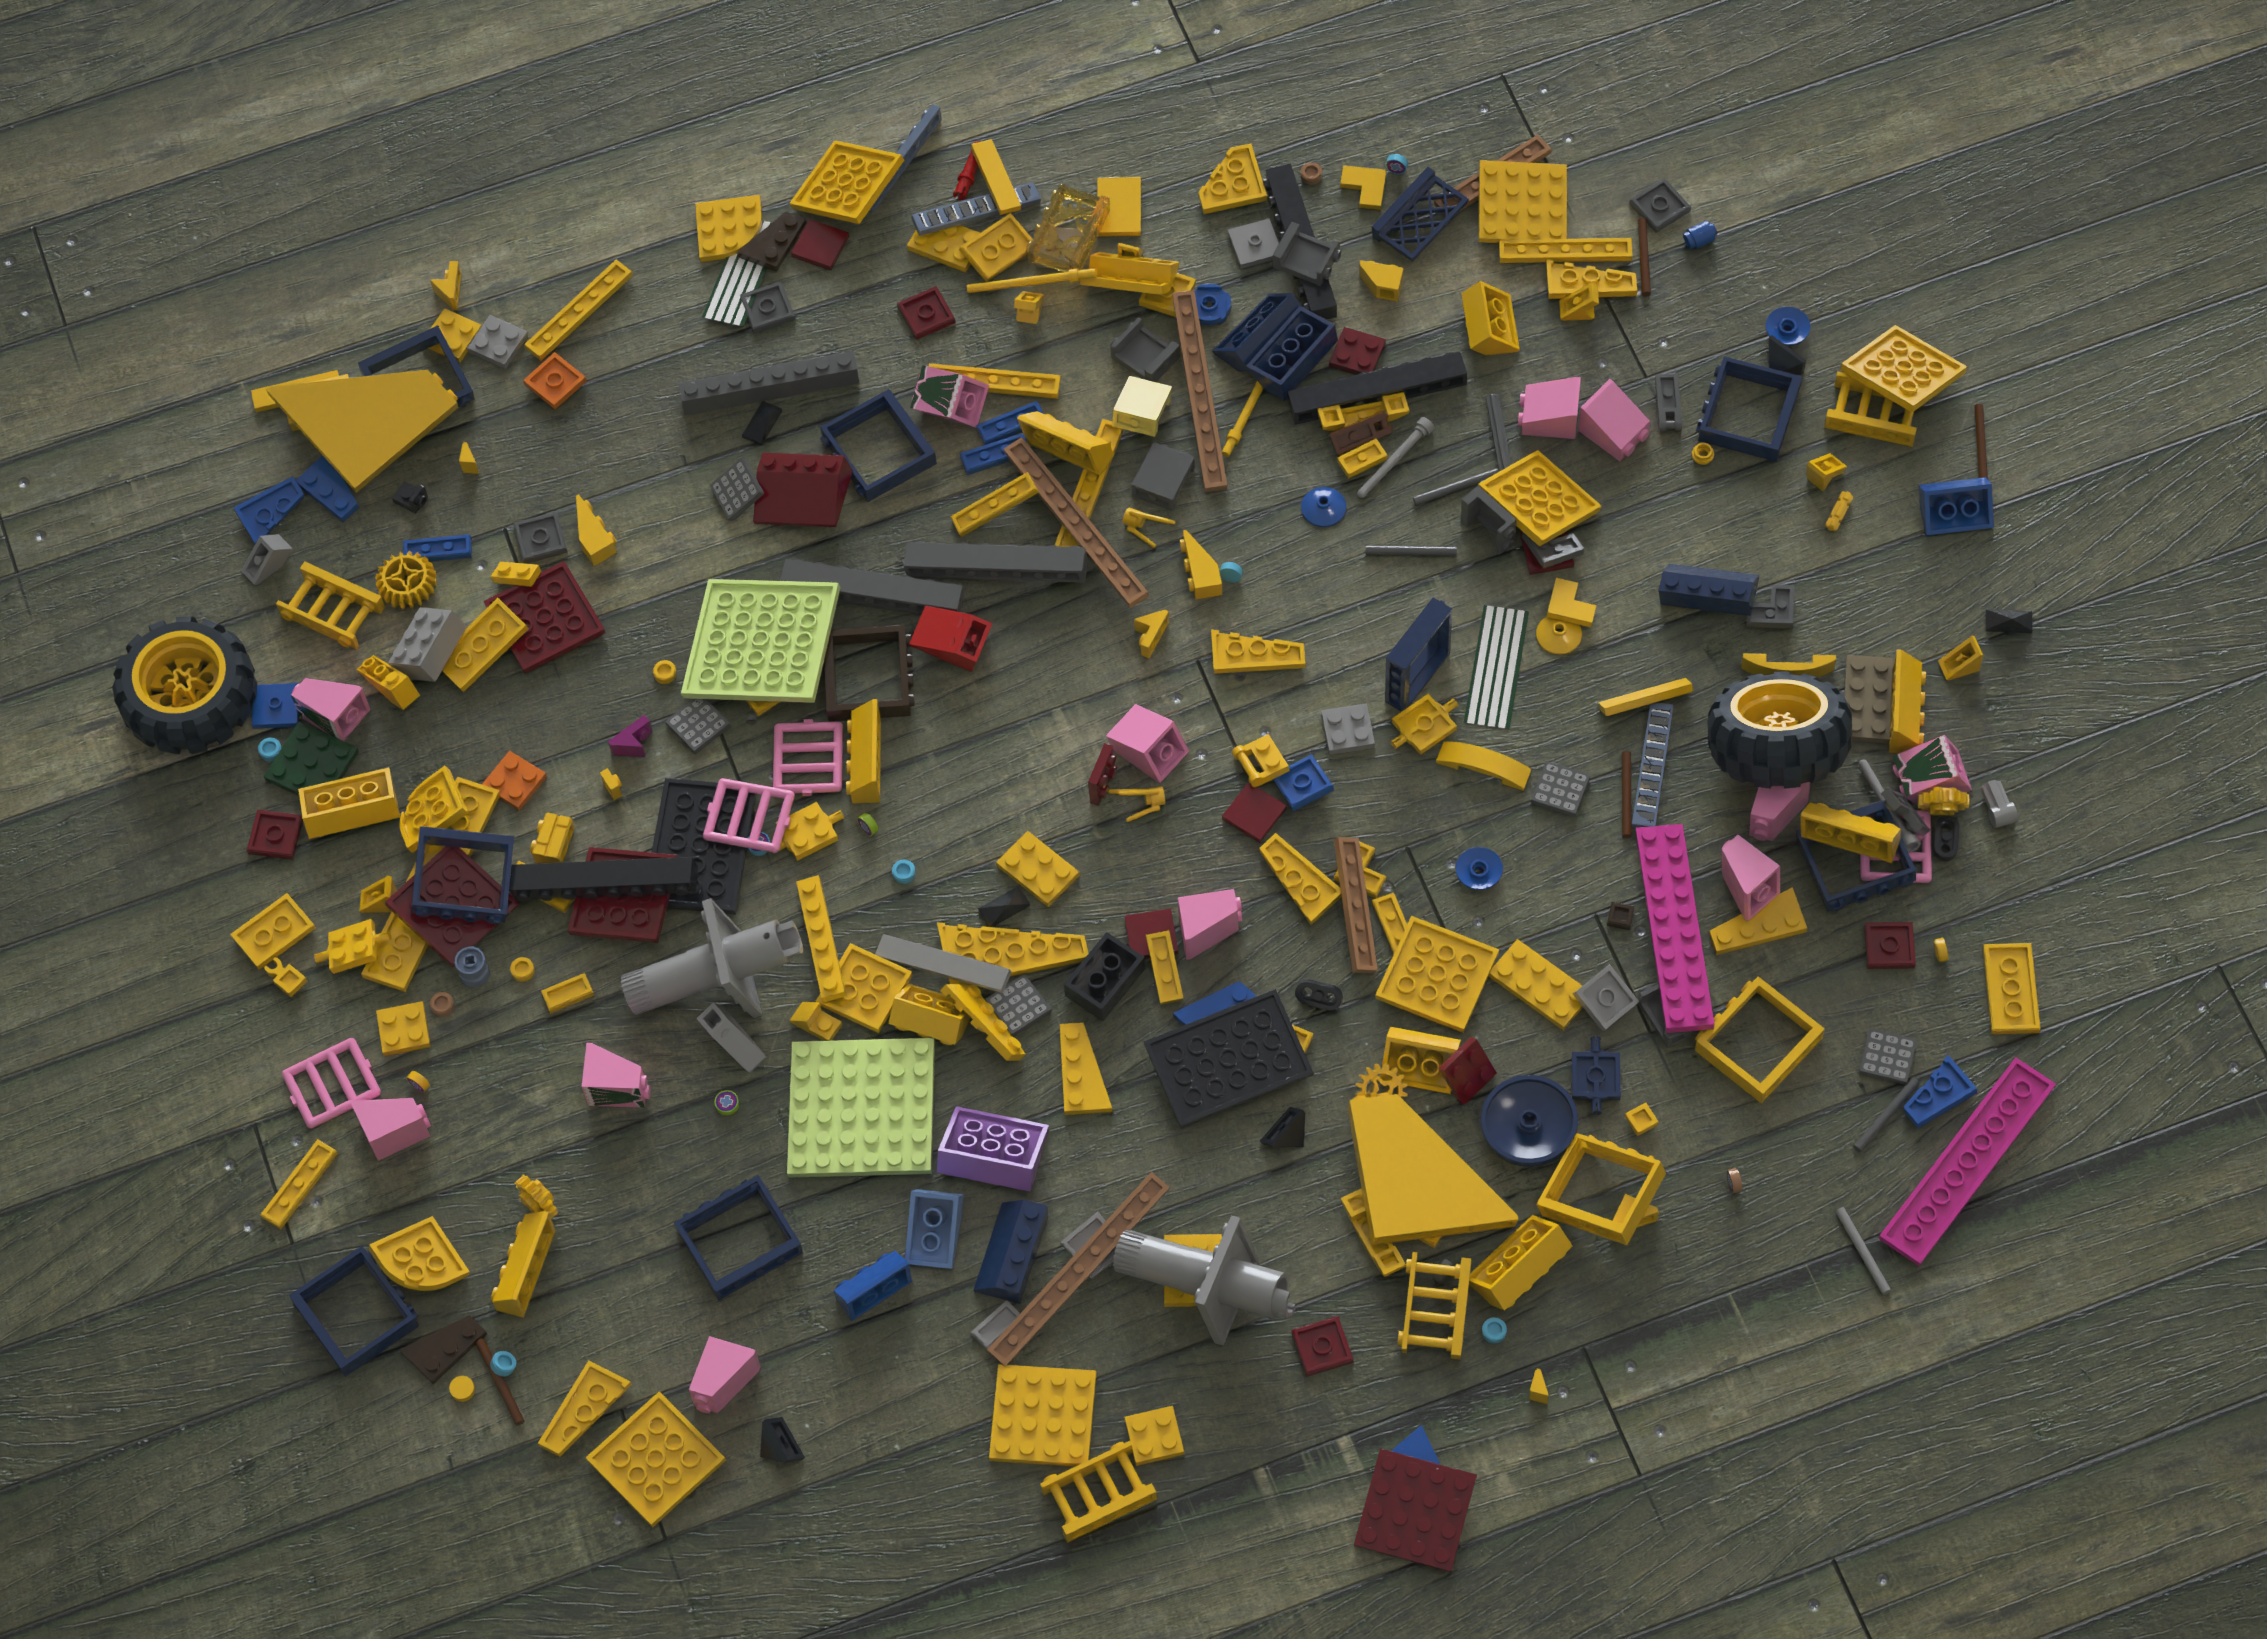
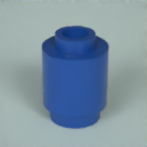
M1704 221L1687 229V232L1683 233V239L1689 249H1698L1715 241L1717 230L1713 223L1709 224L1708 221Z

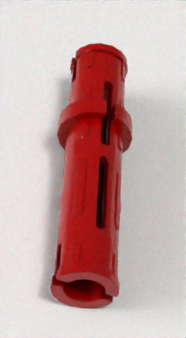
M972 150L963 171L958 175V183L953 192L954 198L959 194L957 200L960 201L966 199L970 186L975 182L974 176L978 169V164Z

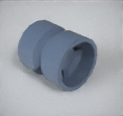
M465 947L457 953L455 966L462 983L470 988L483 986L490 977V970L483 952L476 947Z

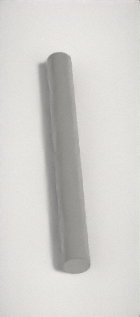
M1845 1208L1837 1209L1835 1211L1882 1295L1889 1293L1891 1289Z

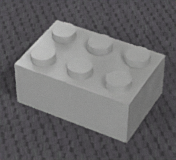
M420 607L388 663L407 675L409 679L436 682L467 626L452 610Z

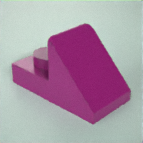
M643 715L609 740L608 744L611 753L614 756L645 757L643 746L639 741H644L653 732L650 720Z

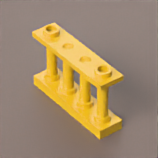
M1837 371L1834 387L1841 389L1836 409H1828L1824 428L1913 447L1917 430L1916 427H1911L1914 412L1905 409L1902 424L1889 422L1893 404L1892 400L1846 373ZM1849 390L1863 393L1858 414L1844 412ZM1871 395L1885 398L1880 419L1866 417Z
M304 561L300 567L304 579L303 584L289 604L279 600L276 603L280 616L287 621L293 620L337 640L343 647L349 648L350 646L357 650L359 644L354 634L369 612L374 611L379 614L383 612L385 605L382 597ZM317 585L323 588V591L308 613L297 609L312 586ZM337 594L342 597V600L327 622L316 618L330 595ZM355 602L362 606L346 631L335 626L350 603Z
M1413 1252L1412 1259L1407 1258L1406 1273L1410 1274L1404 1331H1399L1397 1346H1402V1353L1406 1354L1408 1344L1445 1348L1451 1352V1359L1461 1360L1471 1258H1461V1264L1448 1266L1417 1262V1252ZM1416 1272L1455 1276L1454 1279H1459L1458 1289L1444 1290L1414 1286ZM1413 1296L1452 1300V1303H1457L1456 1313L1451 1312L1449 1315L1412 1310ZM1410 1320L1449 1324V1327H1454L1453 1337L1448 1336V1339L1410 1335Z
M1130 1441L1116 1443L1109 1451L1059 1475H1049L1040 1483L1043 1496L1052 1492L1066 1520L1065 1525L1062 1526V1531L1067 1543L1157 1500L1156 1490L1152 1483L1147 1486L1141 1483L1128 1455L1133 1453ZM1118 1460L1133 1487L1132 1493L1126 1496L1119 1494L1105 1467ZM1097 1471L1111 1499L1110 1503L1103 1507L1097 1506L1083 1478ZM1072 1482L1075 1483L1089 1510L1086 1515L1080 1518L1074 1516L1061 1490V1487Z

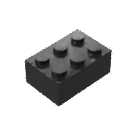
M1106 932L1064 983L1065 996L1103 1021L1145 970V957Z

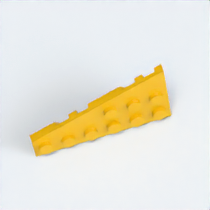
M937 922L943 951L1008 968L1011 970L1010 977L1079 963L1089 954L1084 935L1062 933L1051 935L1041 934L1040 931L1029 933L1019 932L1017 929L984 926L972 928L967 927V925L958 924V926H950ZM949 978L950 984H968Z

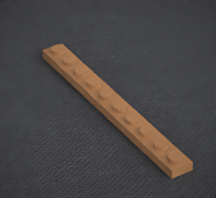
M1194 290L1172 293L1204 489L1205 492L1226 490L1227 480Z
M1021 437L1005 447L1004 454L1021 475L1026 472L1031 475L1039 491L1037 493L1038 496L1080 547H1085L1089 559L1128 607L1131 608L1149 597L1148 591L1025 440Z
M1151 1171L987 1349V1352L1002 1365H1008L1112 1253L1123 1232L1127 1229L1133 1230L1169 1191L1170 1187Z

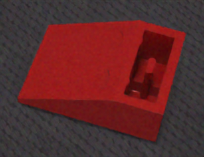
M925 605L909 646L972 672L993 623L972 614Z

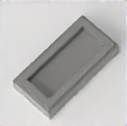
M1006 1300L972 1330L971 1335L987 1350L1020 1313Z

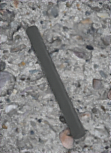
M1495 468L1414 496L1413 502L1415 505H1419L1474 486L1499 471Z
M1366 545V554L1456 556L1457 547Z
M1912 1077L1853 1145L1856 1151L1861 1152L1916 1089L1920 1084L1916 1078Z

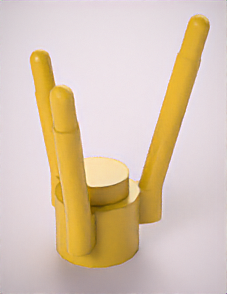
M1129 507L1125 511L1122 520L1123 524L1128 526L1127 531L1135 534L1153 548L1156 547V544L1139 532L1137 528H1142L1146 519L1173 525L1176 523L1175 520L1146 514Z
M1163 787L1109 789L1108 791L1109 794H1119L1120 796L1144 795L1146 805H1151V807L1126 818V822L1151 812L1160 811V805H1165Z

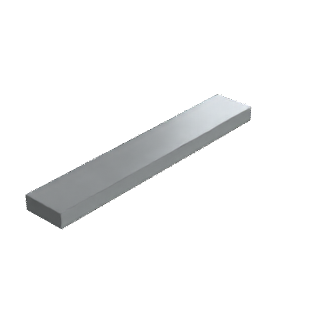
M883 934L875 955L896 964L1000 993L1004 992L1011 975V970L1008 968Z

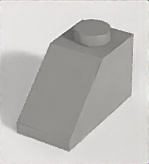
M279 534L260 536L241 571L254 585H258L284 565L292 547Z

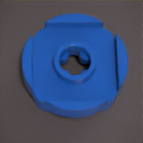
M1207 283L1198 286L1194 292L1200 324H1223L1231 311L1230 295L1217 284ZM1207 301H1211L1214 306L1208 308L1204 305L1207 304Z

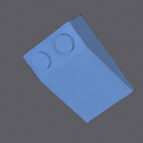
M920 1189L911 1191L905 1259L909 1264L953 1269L962 1220L964 1194Z

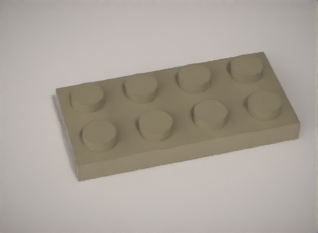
M1846 655L1844 692H1846L1845 699L1852 713V741L1889 744L1893 658Z

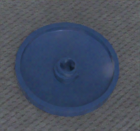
M1521 1075L1502 1082L1491 1091L1483 1104L1481 1128L1487 1145L1498 1157L1514 1165L1535 1167L1551 1163L1566 1152L1577 1133L1578 1114L1572 1097L1561 1085L1546 1077Z

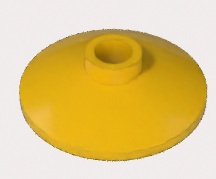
M1545 617L1537 626L1536 638L1539 645L1545 651L1551 654L1563 655L1574 651L1579 646L1582 639V629L1578 624ZM1555 629H1562L1563 631L1557 632Z

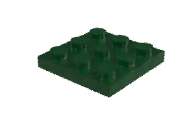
M298 722L263 777L265 781L299 796L298 789L342 779L358 755L359 749L345 741Z

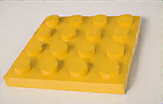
M834 140L789 204L794 210L860 224L900 168L904 159L901 154Z
M1480 160L1478 242L1499 243V240L1567 239V165Z
M1895 325L1841 364L1840 370L1906 410L1914 412L1966 374L1967 366Z
M1539 450L1478 483L1481 489L1516 519V526L1538 546H1542L1597 514L1601 509V505Z
M1411 916L1376 992L1375 999L1464 1033L1499 954V949Z
M998 1364L989 1461L1076 1467L1088 1461L1096 1371L1018 1365L1004 1366Z
M660 1391L586 1457L587 1462L652 1528L726 1461L725 1457Z

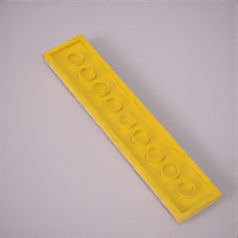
M457 777L455 783L468 813L446 829L482 833L499 799L500 791ZM425 844L423 866L445 846ZM461 848L471 857L474 849ZM416 862L407 881L415 875ZM391 912L382 932L387 930L390 932L391 940L379 943L376 950V961L366 963L361 975L367 980L406 992L428 945L399 917Z

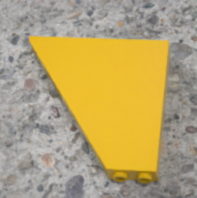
M429 370L270 386L266 389L271 399L356 493L458 408L456 402L458 398L451 389L447 391L442 386V379L436 373L431 374Z
M1386 1092L1370 1098L1361 1095L1349 1101L1347 1111L1372 1245L1516 1226L1518 1215L1398 1094L1390 1095V1093Z

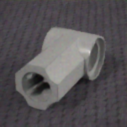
M1992 780L1983 785L1981 792L1989 808L1988 815L1992 826L1998 828L2018 822L2016 807L2013 802H2009L2001 781Z

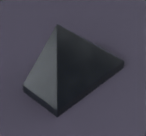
M1771 335L1767 346L1769 368L1794 375H1802L1805 370L1806 360Z
M762 401L743 432L742 438L762 445L782 413V408Z
M1986 609L1985 611L1986 632L2032 633L2033 631L2032 611Z
M1019 886L978 908V911L987 925L994 927L1028 908L1030 903Z
M1289 1107L1260 1140L1261 1144L1274 1148L1304 1147L1306 1113L1302 1109Z
M783 1417L765 1419L762 1422L760 1457L783 1463L801 1461L805 1456Z

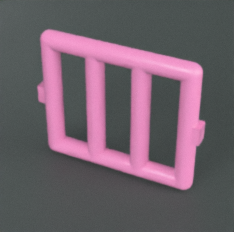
M804 719V723L776 724L774 726L773 787L790 790L794 793H802L803 796H812V793L840 792L842 790L843 724L841 722H813V719ZM834 731L833 742L783 744V732ZM833 751L832 763L783 764V753ZM833 772V783L782 784V773Z
M722 778L718 782L713 802H709L707 813L709 816L703 838L708 841L777 853L780 849L785 828H789L791 819L789 814L795 794L790 790ZM726 788L739 791L727 835L714 832ZM748 793H755L762 796L749 839L737 837L736 834ZM777 797L784 799L772 843L759 841L770 798Z
M1915 810L1930 831L1924 836L1914 833L1922 841V852H1911L1909 855L1912 861L1922 862V873H1916V881L1913 883H1929L1932 880L1931 814L1927 810ZM1896 853L1893 861H1899ZM1860 854L1861 880L1874 881L1894 874L1890 872H1870V860L1879 859Z
M354 1038L338 1043L282 1071V1077L292 1095L290 1099L294 1107H298L307 1127L310 1129L353 1109L351 1103L354 1101L372 1100L381 1094V1090L371 1072L373 1068L369 1060H365ZM350 1049L370 1089L356 1096L336 1056ZM327 1059L348 1101L336 1107L315 1065ZM305 1070L326 1109L325 1112L315 1117L312 1116L293 1077Z

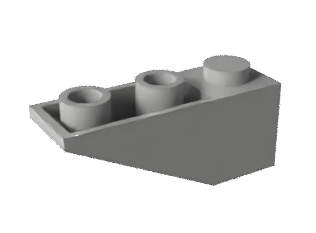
M713 1002L696 1018L707 1032L749 1073L767 1058L724 1006Z

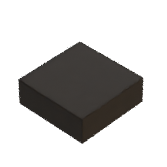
M1611 902L1607 926L1630 930L1635 906Z

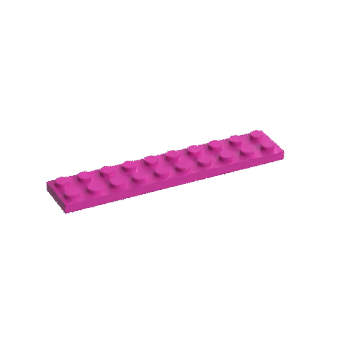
M1683 824L1636 828L1635 834L1666 1033L1714 1029V1018Z
M2015 1057L1879 1235V1240L1920 1267L2054 1090L2056 1083Z

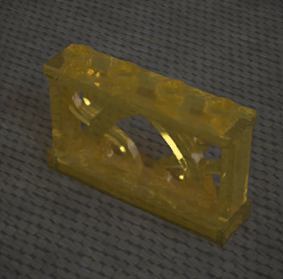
M1060 183L1058 189H1054L1051 195L1050 206H1046L1044 209L1041 224L1038 223L1035 228L1033 241H1029L1027 244L1026 253L1028 254V261L1062 272H1069V269L1077 268L1082 270L1110 211V198L1103 195L1098 197ZM1069 199L1077 203V208L1073 209L1070 202H1068V207H1062L1061 205L1064 200ZM1082 204H1085V205H1088V206H1091V207H1094V208H1090V207L1082 208ZM1080 217H1083V218H1082L1083 221H1084V220H1088V221H1089L1088 224H1086V225L1081 224V223H1080ZM1075 219L1076 227L1083 235L1071 236L1062 243L1055 227L1065 221ZM1075 242L1078 245L1073 248L1070 243ZM1044 244H1047L1049 246L1047 249H1045L1046 252H1050L1054 250V248L1057 249L1054 253L1050 255L1040 252V248ZM1061 254L1063 257H1065V258H1066L1067 260H1069V261H1066V260H1063V259H1060V258H1057V257Z

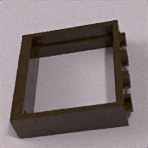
M905 625L831 630L824 658L828 722L850 720L852 710L867 703L837 704L835 645L899 640L902 700L878 701L881 718L911 716L910 706H914L915 702L914 693H910L909 687H914L913 673H909L908 667H913L912 653H908L907 648L911 647L909 646L911 633H906Z

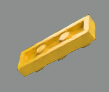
M1169 930L1146 935L1160 1005L1184 1000Z

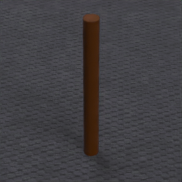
M1639 218L1642 296L1647 297L1651 295L1647 220Z
M1983 404L1974 405L1978 474L1979 478L1986 477L1988 479Z
M1629 751L1622 752L1623 838H1631V752Z
M479 1339L475 1344L515 1425L523 1424L525 1420L503 1376L495 1374L491 1369L490 1362L493 1356L485 1340Z

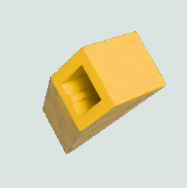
M578 494L576 496L579 541L586 557L593 566H596L617 553L615 548L617 541L611 532H606L604 529L605 524L600 516L595 517L592 513L593 508L589 501H583Z
M1183 530V539L1179 541L1181 552H1186L1187 556L1183 560L1185 572H1190L1191 578H1188L1189 591H1194L1195 599L1222 595V582L1218 564L1187 530Z
M374 655L366 659L356 669L391 703L402 710L420 696L407 675Z

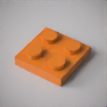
M554 352L528 375L523 382L526 387L556 410L587 380L582 373Z
M509 751L482 785L499 790V799L520 811L544 782L547 775L541 769Z

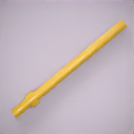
M1077 268L1069 269V272L968 284L967 292L975 293L1070 281L1071 283L1080 282V279L1097 277L1096 268L1079 270Z
M1258 381L1234 428L1229 431L1226 437L1227 442L1222 450V455L1225 457H1229L1234 446L1239 443L1242 437L1241 432L1263 390Z

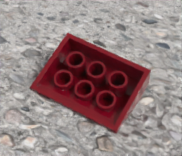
M762 452L756 479L765 494L754 502V524L837 527L853 472L845 456Z

